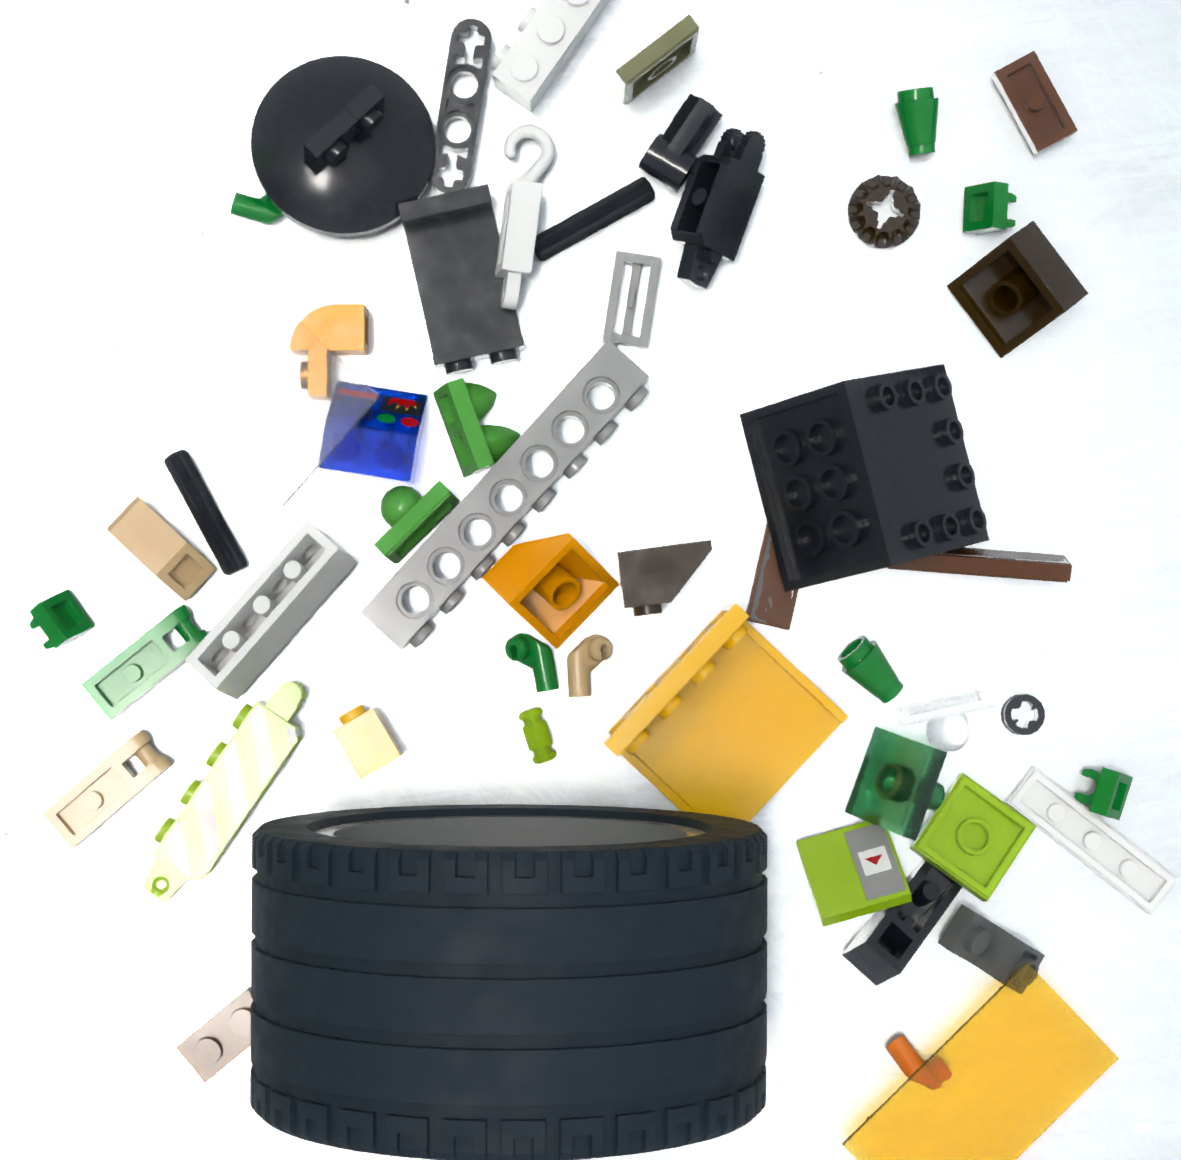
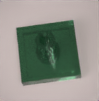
M875 727L845 812L916 841L927 809L932 811L938 809L944 800V787L937 781L947 752Z

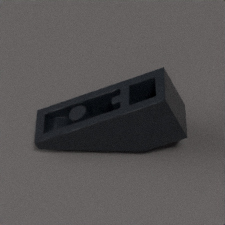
M924 859L906 877L912 902L875 912L842 954L876 986L903 971L962 889V886Z

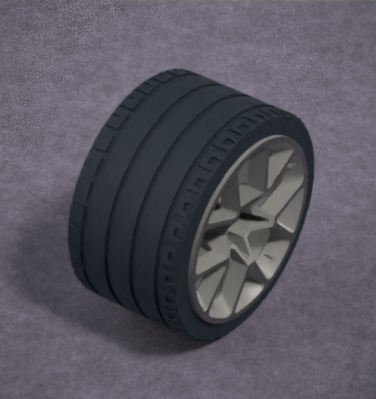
M485 804L382 807L302 814L263 823L252 834V868L257 873L252 876L251 932L255 937L251 940V998L254 1001L251 1003L250 1055L252 1066L250 1069V1103L254 1112L273 1128L291 1136L322 1145L398 1157L434 1160H579L654 1152L714 1139L745 1126L765 1107L767 1004L764 999L767 995V941L763 936L767 932L768 879L762 872L767 869V835L758 825L731 817L674 810L579 805Z

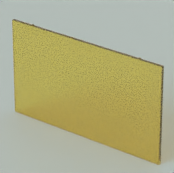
M1026 962L871 1116H868L867 1120L842 1145L857 1160H1017L1119 1058Z

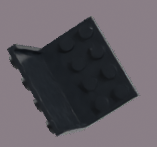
M944 364L846 380L740 414L785 592L898 565L989 540L986 529V516L981 509L975 486V473L969 463L963 439V427L958 420L952 397V384L947 376Z

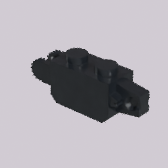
M734 128L726 129L723 135L720 136L721 141L718 142L714 155L704 154L695 159L670 227L673 240L684 246L677 273V278L695 287L707 289L720 261L734 262L765 178L763 174L758 172L763 157L762 153L765 151L764 147L766 146V140H764V135H761V132L750 131L744 135V133H741V130Z

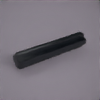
M641 177L536 235L535 255L540 261H545L648 204L655 198L653 187L646 177Z
M182 449L170 454L164 459V463L222 572L230 576L243 570L247 566V561L189 453Z

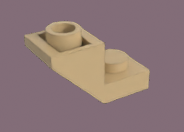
M139 496L106 528L146 568L185 602L217 569Z

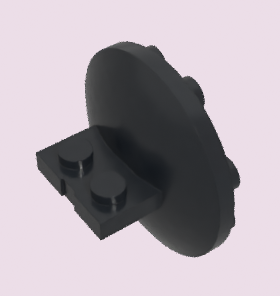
M330 56L308 61L297 66L282 76L270 88L259 105L254 118L251 133V154L254 170L264 193L284 216L297 225L318 234L334 237H356L378 232L401 219L399 203L421 198L433 169L435 135L429 113L423 101L401 76L391 69L368 59L352 56Z

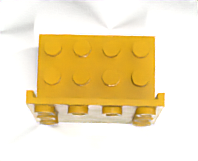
M736 603L727 604L610 728L603 736V743L617 757L621 754L680 811L719 815L750 822L837 727L844 723L848 716L746 621L750 616Z

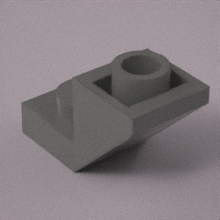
M963 904L938 941V944L950 952L970 962L1000 983L1020 994L1035 979L1039 965L1045 957L1036 949Z

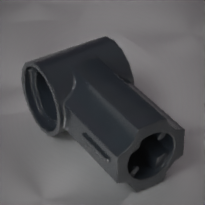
M690 94L675 114L664 134L659 133L649 146L638 167L677 192L689 176L694 161L698 158L696 156L723 115L703 98Z

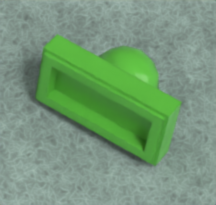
M440 480L423 497L419 491L410 486L401 485L386 491L380 506L381 516L391 528L374 546L394 564H398L459 504L460 500Z

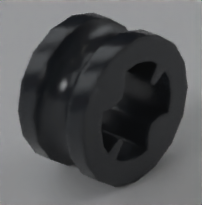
M1028 694L1014 695L1008 698L1002 705L1000 711L1001 722L1010 733L1031 735L1037 732L1043 725L1045 709L1042 703L1034 696ZM1022 701L1029 704L1027 710L1034 711L1033 720L1025 721L1023 728L1018 727L1016 723L1019 720L1012 719L1011 716L1012 709H1019Z

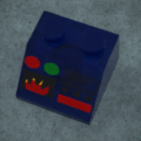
M338 381L325 424L319 468L326 472L414 485L428 395Z

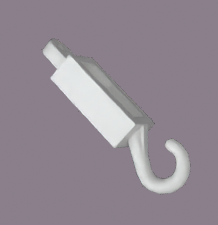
M533 124L521 125L513 129L506 137L504 143V155L508 159L515 157L516 144L524 138L535 140L541 149L539 158L526 172L516 179L513 178L505 193L495 277L503 279L501 308L515 310L517 307L521 282H524L532 272L543 183L537 182L551 165L555 155V146L551 136L543 128Z

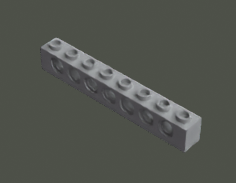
M607 340L360 613L400 650L405 649L409 644L416 649L434 630L428 624L440 610L447 615L464 597L465 594L459 590L461 586L471 576L478 581L495 563V560L490 555L501 542L509 547L525 530L526 526L521 523V520L533 508L540 513L555 497L557 493L551 487L564 474L570 480L586 463L588 459L582 453L591 443L595 441L601 446L619 425L613 419L621 410L626 407L632 412L647 396L649 391L644 385L648 382L649 376L610 340ZM600 385L610 388L615 398L612 405L606 409L594 408L588 401V394L592 388ZM574 419L581 423L584 433L579 441L565 443L558 437V426L564 420ZM535 453H545L553 461L551 472L544 477H534L527 471V461ZM513 486L520 490L522 502L513 511H503L496 504L497 493L503 487ZM474 520H484L490 525L491 536L483 545H472L466 539V528ZM445 553L454 554L460 562L458 574L449 580L440 578L435 571L436 560ZM413 587L423 588L429 596L427 608L418 614L410 612L404 603L406 593Z

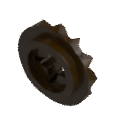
M877 175L862 182L853 192L848 204L849 224L855 235L864 243L876 248L895 247L908 240L916 230L920 219L921 203L918 201L913 187L901 181L898 176ZM890 194L892 195L890 200L892 201L891 209L903 218L899 216L896 218L889 217L881 225V228L878 229V212L872 210V207L866 204L881 205Z

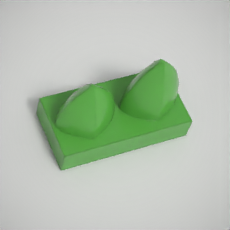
M464 378L445 383L433 392L463 478L480 473L494 465L520 437L519 432L508 427L480 425L479 419L489 412L497 396V393L480 384L465 383Z

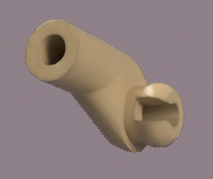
M596 634L585 637L568 654V697L591 696L590 672L603 660L610 658L613 648L609 639Z

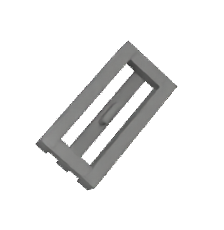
M616 250L602 339L603 343L610 340L612 343L622 346H635L647 349L661 257ZM624 262L632 263L622 334L613 333ZM642 265L651 266L640 337L631 336Z

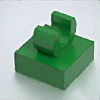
M993 181L965 187L963 233L977 235L1006 230L1015 226L1016 220L1007 219L1008 204L1015 203L1017 200L1014 194L1008 192V183Z
M69 589L39 602L29 611L33 616L29 624L31 629L33 630L40 626L49 639L43 644L45 649L53 647L57 649L83 636L94 627Z
M1102 767L1101 772L1093 769H1083L1081 775L1093 779L1096 783V789L1091 795L1076 792L1074 798L1081 803L1090 805V812L1120 820L1133 777Z

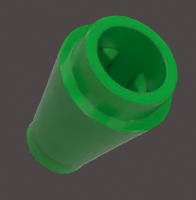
M933 87L898 91V103L893 105L908 150V156L935 152L939 98H934Z
M862 635L849 643L839 654L837 660L842 665L841 671L878 698L883 704L891 701L903 689V684L898 680L897 675L875 640L869 641Z

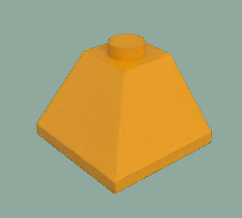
M569 533L514 544L482 577L510 607L556 650L620 585Z

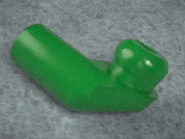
M235 193L230 214L264 224H273L284 217L268 199L266 194L261 198H255L242 193Z
M519 633L509 638L505 645L506 655L512 661L517 660L533 669L536 691L544 692L559 689L552 649L530 634Z

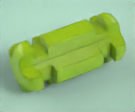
M540 707L531 708L519 714V721L523 720L525 725L522 727L529 752L533 751L534 753L532 761L535 764H541L556 757V751H552L550 746L553 742L546 720H542L540 714H543Z

